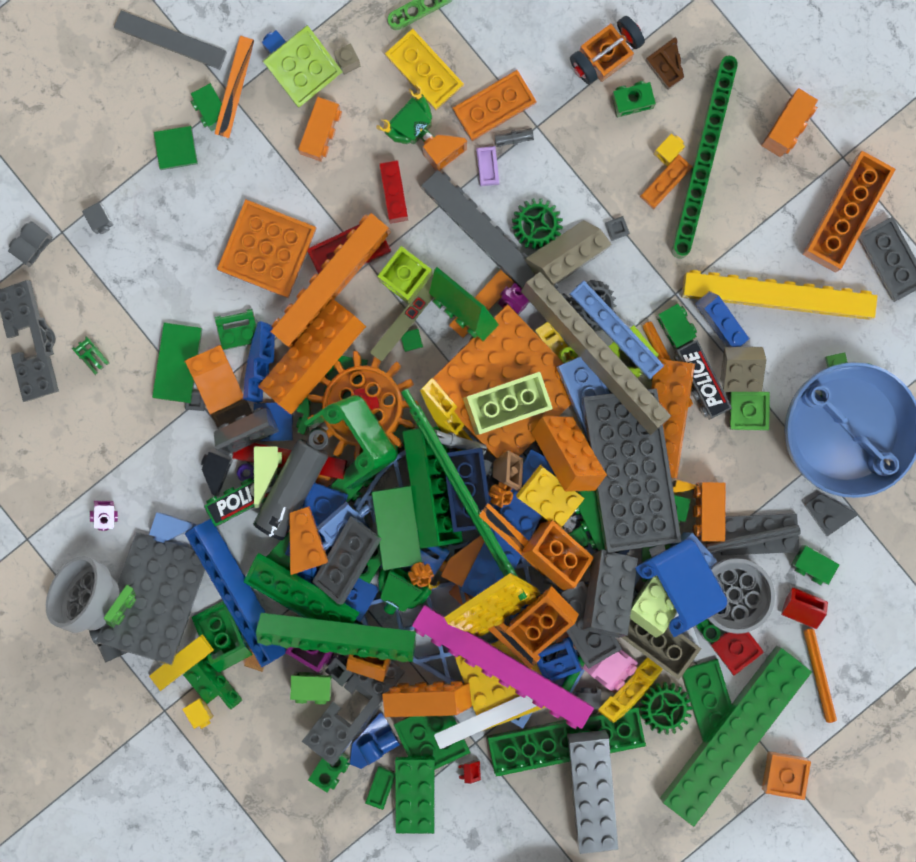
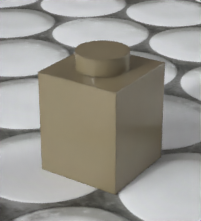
M351 43L334 51L335 58L344 75L361 67L359 58Z

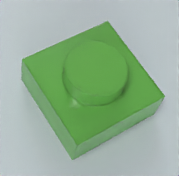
M845 352L825 357L827 368L841 363H848Z

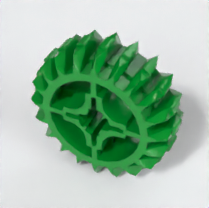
M534 198L531 200L532 205L525 201L524 205L526 208L519 205L518 209L520 212L515 211L514 215L517 218L512 219V223L517 224L512 226V230H518L514 237L521 236L518 242L521 244L525 240L526 248H528L529 243L533 244L532 250H535L536 245H539V249H541L543 243L547 245L550 243L549 240H556L554 236L559 237L561 235L557 230L563 229V226L558 224L563 221V218H556L561 212H553L556 206L552 205L549 208L550 201L548 200L545 205L542 204V198L539 199L538 204H536ZM541 210L537 216H526L530 211ZM546 213L552 220L553 228L549 227L544 221ZM541 217L540 225L542 227L536 228L533 232L535 224L533 221L536 222ZM522 220L531 228L529 235L522 228ZM538 232L549 233L544 238H534Z
M663 682V688H661L659 683H656L657 690L650 687L649 690L652 693L649 695L645 692L644 694L648 699H641L640 701L646 704V706L640 707V711H646L641 715V718H648L644 722L645 725L651 724L650 729L652 731L657 727L658 734H661L663 729L665 735H669V729L675 734V727L683 730L680 724L683 722L687 725L688 721L685 720V717L691 718L692 716L690 713H687V711L693 709L692 706L686 705L691 702V699H684L688 693L684 691L680 694L682 687L678 686L675 689L674 683H671L669 688L667 682ZM664 693L676 695L679 701H667ZM659 696L658 706L651 710L653 700ZM664 702L670 707L668 715L664 710H661L664 708ZM681 707L679 716L674 720L673 712ZM663 715L668 723H659L652 716Z

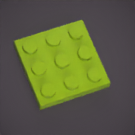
M308 25L303 27L262 61L298 108L343 72Z

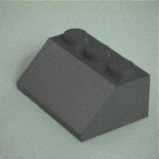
M260 407L255 409L253 414L249 416L243 415L238 417L236 422L232 424L227 423L219 426V430L214 431L215 448L226 455H230L279 432L271 411Z

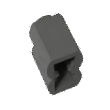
M32 221L29 224L26 223L21 228L20 236L10 242L8 250L9 253L28 267L34 264L53 238Z

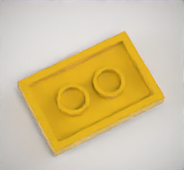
M539 465L516 494L519 500L548 521L553 520L561 528L585 499L576 491L565 492L557 477L541 465Z

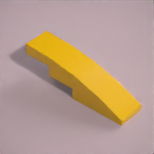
M433 378L429 379L420 389V392L441 432L447 434L454 433L457 437L473 441L462 429L464 424L455 413L457 406Z
M202 634L176 654L172 666L164 663L149 677L159 691H162L214 651V649Z

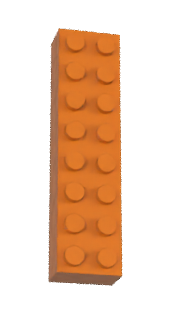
M372 213L369 216H363L359 222L360 226L356 231L353 229L346 237L348 239L344 245L340 244L334 251L336 255L331 260L327 259L321 267L323 270L320 274H315L310 279L309 287L306 290L303 288L296 296L298 300L294 304L290 303L284 310L285 315L281 319H276L271 327L273 329L270 332L291 348L330 301L332 299L335 300L390 235L389 227Z

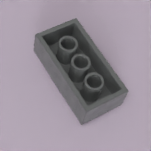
M600 550L593 553L594 559L591 563L582 630L616 638L628 635L636 577L635 567L637 566L638 558L614 552L606 553V550Z

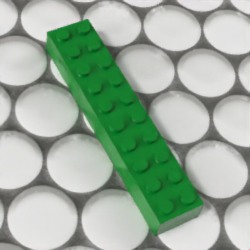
M776 645L734 700L730 709L728 708L725 712L724 717L718 721L716 727L712 729L706 740L701 743L660 797L662 803L695 827L812 671Z

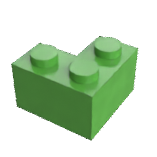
M295 672L291 676L290 700H295V703L299 704L307 703L309 700L315 701V704H326V701L331 700L332 675H315V672Z

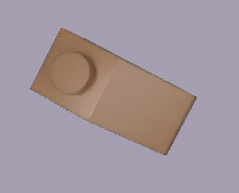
M507 451L493 461L492 477L520 491L522 488L523 458Z

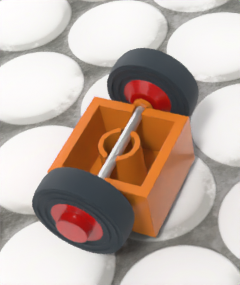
M624 16L617 21V27L621 35L612 24H609L582 44L579 51L570 56L574 72L586 84H592L597 78L603 82L630 62L634 52L627 43L633 49H638L644 45L645 39L641 29L630 17Z

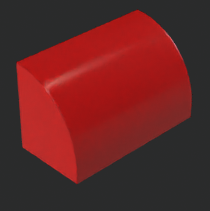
M792 587L785 600L781 615L818 629L827 615L828 601Z

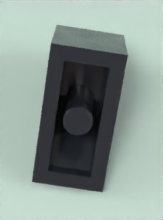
M208 452V455L205 454L201 461V465H203L201 470L211 494L219 496L233 461L213 452Z

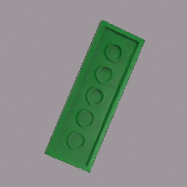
M260 553L256 555L244 580V583L303 618L354 624L360 613L345 603H336L318 587L296 574L291 575L289 570Z

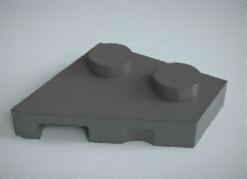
M818 494L804 504L825 536H829L857 516L856 512L822 494Z

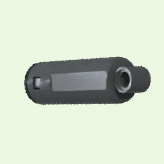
M316 427L312 429L307 441L303 439L297 440L253 522V525L264 534L278 540L285 539L290 529V513L301 509L329 457L328 453L323 450L329 438L324 428ZM322 434L324 440L320 443L315 442L313 436Z

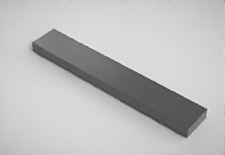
M122 10L114 26L115 30L218 70L221 69L227 55L225 50Z

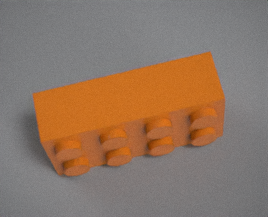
M541 417L532 434L564 491H596L607 474L574 418Z
M444 681L433 682V685H427L426 682H418L410 686L409 683H399L396 687H390L389 691L382 694L385 717L458 715L472 707L470 683L462 684V681L450 682L451 684H444Z

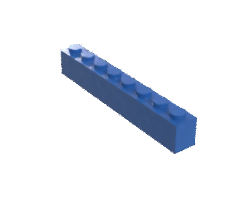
M209 519L187 531L185 535L261 668L286 654L287 650L284 647L278 645L266 646L257 642L256 630L260 614L266 612L259 603L255 592L249 585L244 583L246 577L240 570L236 559L229 551L217 527H214Z

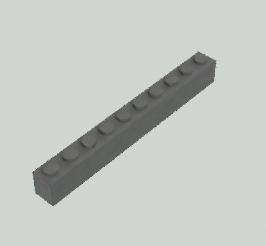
M437 170L421 185L422 190L509 278L523 289L526 282L535 276L525 261L529 256L524 252L521 254L517 250L518 246L511 239L507 240L503 236L505 234L499 226L494 227L490 223V217L485 212L481 214L476 209L478 207L472 199L467 200L463 196L464 191L458 185L454 186L450 182L451 178L444 171L441 173ZM565 293L561 294L571 304L569 297Z

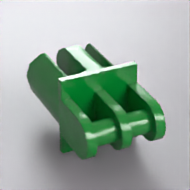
M86 336L83 342L80 341L79 345L76 348L73 347L72 350L96 375L98 371L88 359L100 370L104 366L94 354L96 353L106 365L109 364V361L98 350L99 348L91 339ZM88 344L92 346L90 349L86 348ZM82 349L85 351L83 355L80 354Z

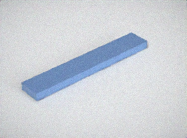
M584 280L569 294L648 379H651L664 366Z

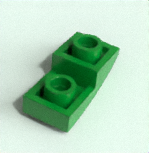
M308 396L297 407V412L302 413L303 417H299L296 428H298V433L307 435L309 427L304 422L311 416L310 400L307 399Z

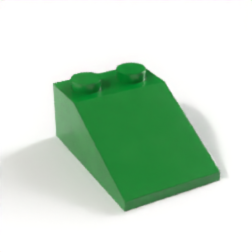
M224 601L192 617L198 635L201 636L203 634L214 649V651L207 655L210 665L218 673L253 655Z

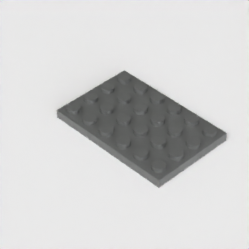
M136 532L120 575L118 586L119 595L126 585L133 588L136 594L135 599L137 600L131 609H126L123 614L125 618L119 626L115 625L112 628L106 623L101 627L96 642L172 666L205 573V568L194 549L167 541L165 543L154 540V537Z

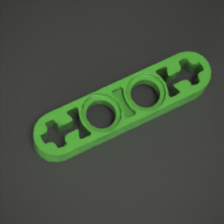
M413 0L392 11L388 16V24L391 29L400 30L451 3L453 0H440V3H438V0H434L435 4L433 7H426L424 5L425 0ZM415 7L418 9V14L410 16L408 9ZM402 12L405 13V17H406L408 20L405 21V18L403 17ZM393 17H396L397 19L401 18V19L399 20L400 23H399V24H396V22L392 23V22H393Z

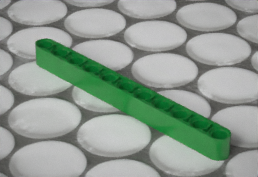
M730 55L725 56L717 68L672 246V254L678 259L685 258L690 253L738 67L737 59ZM724 63L730 64L731 67H732V69H731V70L725 69L724 66H723V64H724ZM724 81L727 84V88L720 87L719 82ZM714 100H721L723 106H717ZM711 117L716 118L718 124L713 125L709 119ZM705 136H711L714 142L708 143L705 140ZM700 154L708 155L709 161H703ZM696 172H702L704 174V179H698L696 177ZM697 190L700 197L694 198L691 195V191ZM692 208L695 211V216H689L686 209ZM682 227H688L691 233L685 235L682 232ZM677 245L685 246L686 252H678Z

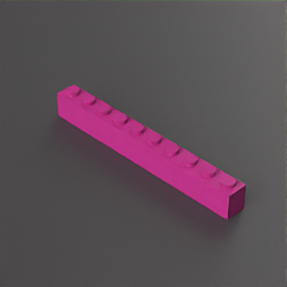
M424 604L412 624L417 634L422 637L426 634L432 638L431 642L439 647L441 645L449 648L447 652L455 657H458V655L464 657V662L472 667H475V665L482 668L481 672L490 678L492 675L497 677L501 685L507 688L509 685L516 689L515 693L525 698L528 696L532 698L533 704L540 708L545 706L550 709L549 713L558 719L560 716L567 720L566 724L576 729L577 726L581 729L583 728L594 710L592 705L478 636L448 625L444 618L445 616Z

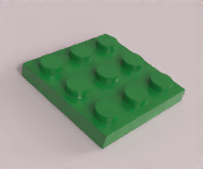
M454 715L413 716L393 724L408 757H435V770L471 753L465 739L442 749L437 744L434 737L435 734L457 725Z

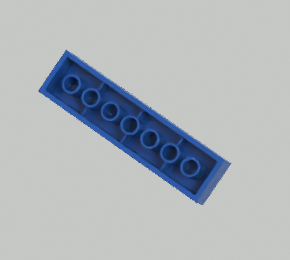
M533 450L529 451L523 463L522 487L539 465L555 475L545 456ZM512 488L513 499L508 505H503L499 514L529 541L541 515L516 497L519 491ZM491 528L515 570L521 555ZM485 542L461 587V591L473 597L504 578Z

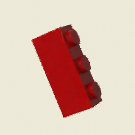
M398 160L379 163L390 224L409 221Z

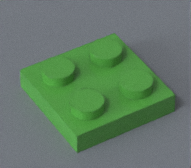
M730 392V405L732 407L730 409V430L769 431L770 392Z
M125 586L104 617L107 625L112 628L115 625L119 626L125 618L124 612L127 608L131 609L137 600L135 599V591L130 586Z

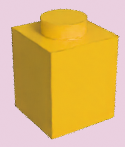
M671 133L655 150L654 155L668 167L685 148L684 142L679 136H674Z
M202 698L197 699L182 709L194 729L197 727L203 729L211 724L210 719L214 717Z

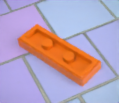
M678 155L643 192L640 198L654 210L693 167L683 157Z

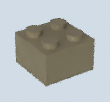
M724 347L720 377L724 392H762L767 361L763 347Z

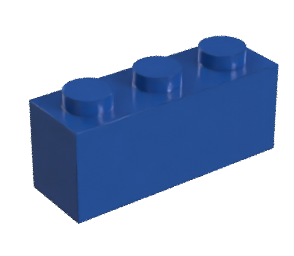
M709 291L695 303L726 347H741L750 339L719 295Z

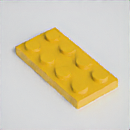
M411 29L385 53L390 62L416 90L415 84L421 87L422 94L435 111L464 86V83L414 29Z

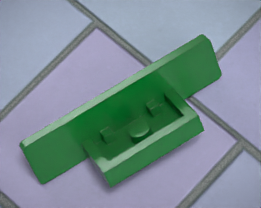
M207 656L183 674L206 704H209L219 695L227 707L232 710L242 701V698L221 672L218 673L210 665Z

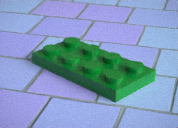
M396 757V834H434L435 757Z

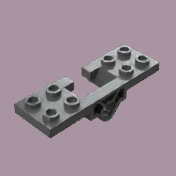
M25 280L0 289V314L6 337L19 336L18 331L30 327L37 354L28 358L24 357L23 352L11 355L23 402L59 392L50 357L54 355L53 346L56 338L52 329L46 324L45 318L40 317L31 280Z
M391 661L383 682L355 673L344 688L351 694L357 690L370 700L354 722L350 724L337 714L341 707L332 702L302 742L334 766L354 738L372 722L378 709L382 706V694L389 691L390 687H394L405 674V671Z

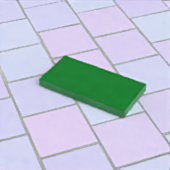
M171 323L163 324L152 398L191 404L194 380L185 360L199 355L202 328Z
M411 486L371 492L377 535L381 538L379 550L382 569L388 570L412 566L415 563L422 562Z
M718 658L689 666L682 675L703 742L712 729L716 727L718 721L724 717L723 715L728 708L730 709L732 706Z

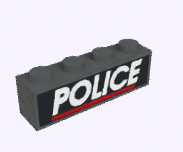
M698 340L674 352L675 361L695 364L692 380L693 390H691V393L695 400H699L702 406L700 407L702 415L710 420L732 409Z

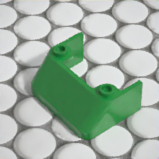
M357 395L328 405L304 422L306 426L315 428L324 421L330 424H337L344 420L364 452L355 460V467L359 475L344 484V487L348 489H355L393 463L398 455L397 449L366 401Z

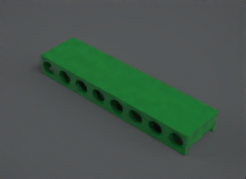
M638 705L633 706L614 723L603 714L595 713L589 716L582 729L578 726L574 729L566 724L567 720H561L487 735L494 774L498 777L569 762L567 734L606 730L609 738L610 754L645 747L646 742Z

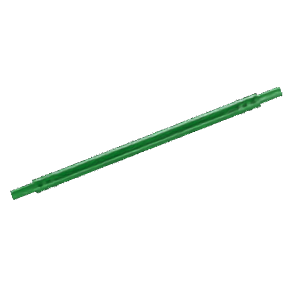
M408 389L402 391L401 394L410 408V414L503 576L505 577L510 573L517 576L489 525L479 517L481 512L420 405L416 404ZM524 590L518 596L520 601L527 598Z

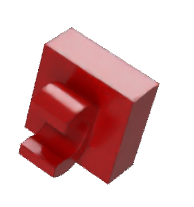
M473 760L458 766V768L464 769V774L459 776V779L464 780V783L472 784L481 780L480 761Z

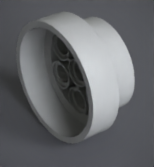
M79 556L67 562L54 577L47 594L46 614L50 623L71 633H79L86 629L97 630L105 625L104 617L119 596V586L111 578L108 568L104 564L86 556Z
M740 558L724 559L711 567L714 576L727 597V606L722 613H717L707 620L717 628L730 633H746L760 627L769 618L775 603L774 586L767 572L756 563ZM729 570L732 573V578L729 581H725L723 574ZM748 575L751 581L749 585L744 586L742 578ZM735 589L737 591V597L731 600L729 598V592L730 590ZM750 594L756 596V601L753 604H749L747 601ZM737 608H741L743 611L740 618L734 616V611Z

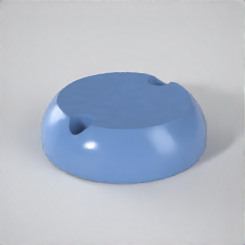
M856 362L830 366L811 376L792 398L787 410L784 427L787 451L802 476L822 491L850 498L878 494L902 479L916 459V400L908 387L898 377L878 366ZM815 390H820L822 392V398L815 392ZM884 459H889L890 466L884 461Z

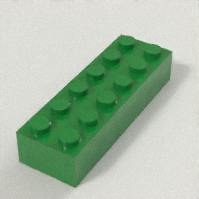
M432 427L433 430H438L441 432L439 427ZM420 429L403 431L420 549L463 542L461 531L453 532L446 474ZM443 445L445 451L449 453V448Z

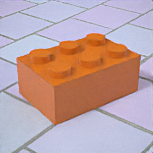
M798 88L787 102L761 146L780 158L784 153L788 154L798 140L796 138L803 133L808 125L806 122L816 112L818 107L815 105L818 99Z
M696 483L695 489H693V498H696V506H693V517H696V525H693L692 533L699 541H725L726 483Z
M553 520L541 523L521 552L525 558L562 590L575 588L594 559L588 551Z
M551 586L513 618L506 631L534 658L572 627L579 614Z

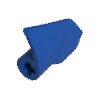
M379 713L352 743L350 765L362 769L400 745L398 738L382 713Z

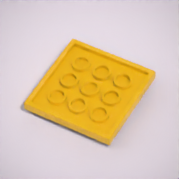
M510 573L444 618L448 625L480 637L488 633V629L492 626L502 624L509 615L517 614L521 607L531 604L541 594L537 587ZM524 590L527 598L520 601L518 596Z
M500 640L490 643L494 647L498 648L499 650L503 651L504 653L508 654L509 656L524 664ZM460 655L455 657L464 683H470L471 702L476 716L520 696L515 693L516 689L509 685L507 688L501 685L497 677L492 675L490 678L481 672L482 668L475 665V667L468 665L464 662L465 658ZM536 663L531 669L541 674L538 664ZM533 707L525 712H522L489 728L506 723L508 721L514 720L516 718L522 717L524 715L530 714L532 712L538 711L546 707Z

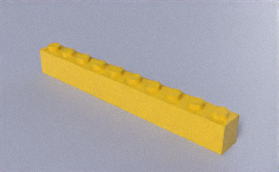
M690 270L684 275L681 298L700 300L710 291L719 295L724 303L871 320L876 315L878 295H873L871 291L866 290L856 293L853 292V289L841 288L840 291L834 290L832 286L815 288L814 284L798 286L796 282L785 281L784 284L777 283V280L765 279L764 282L758 281L756 277L739 279L738 275L730 274L727 277H722L720 273L709 272L708 275L701 274V271Z

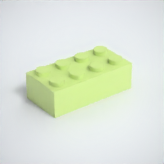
M540 372L463 398L475 435H480L553 409Z
M657 575L646 581L632 602L630 615L631 620L655 638L666 631L671 620L677 614Z

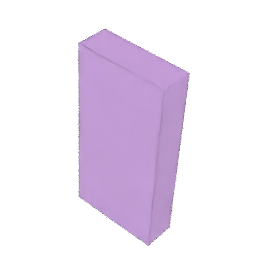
M496 147L476 148L480 187L499 185Z

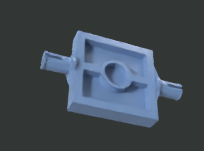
M347 502L341 505L317 526V529L325 539L322 543L324 550L334 546L350 516L356 517L370 529L363 517L372 509L367 504L359 511L352 509Z

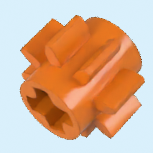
M499 482V485H493L489 491V496L492 498L490 502L500 508H503V505H508L513 499L512 488L502 482Z
M422 562L415 563L411 567L412 572H408L412 584H417L420 587L427 586L431 582V577H434L430 565H425Z

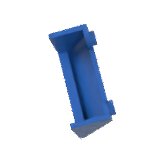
M691 539L683 540L635 567L642 578L650 579L656 575L658 576L679 614L669 624L673 637L698 625L727 606L726 595L697 543Z

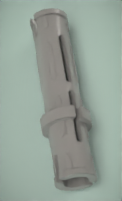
M434 430L441 444L447 448L454 447L461 450L487 449L485 444L457 437L454 433L447 434Z

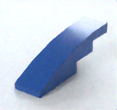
M262 321L258 322L252 339L244 379L243 399L255 403L263 402V390L258 386L269 374V364L274 362L275 335L270 332L273 328L271 327L272 325Z

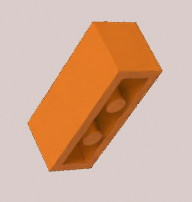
M317 97L298 149L301 155L321 162L323 157H327L329 152L328 142L334 138L336 132L334 128L335 123L340 121L342 115L339 104Z

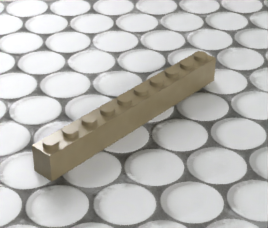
M541 272L526 282L521 291L522 294L579 357L582 358L650 435L659 429L671 417L665 408Z

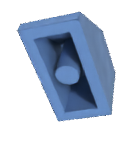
M156 512L149 535L154 536V540L165 543V540H172L195 527L196 524Z

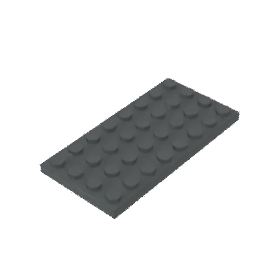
M648 389L659 402L657 389ZM614 394L581 398L588 444L607 474L596 489L606 553L682 542L663 425L650 435Z

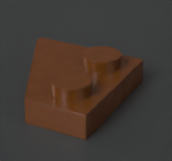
M676 37L645 60L668 90L684 78Z

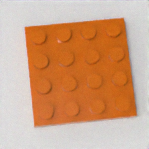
M245 199L217 270L289 299L317 228Z

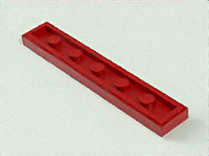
M253 443L234 452L232 459L254 463V447L273 446ZM278 448V452H282V464H278L279 468H283L292 450ZM328 457L319 475L344 480L347 460Z

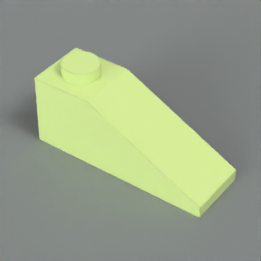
M254 447L255 508H259L278 470V464H282V452H278V447Z

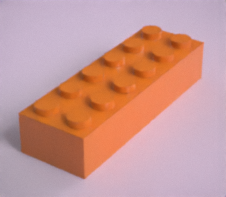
M864 151L856 155L802 255L835 273L841 270L896 169Z
M332 299L258 387L288 413L292 414L366 326L354 314Z

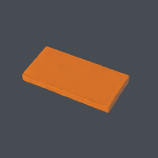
M516 70L456 105L452 110L470 140L474 141L533 106L537 101L519 71Z

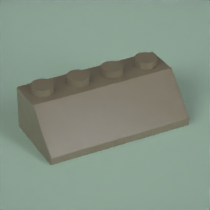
M583 220L557 237L556 240L551 241L527 257L525 261L535 275L541 272L555 286L604 253L612 244L600 228Z

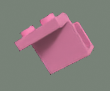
M620 650L589 669L584 665L583 669L610 691L616 693L624 686L626 679L635 673L639 663L623 650Z

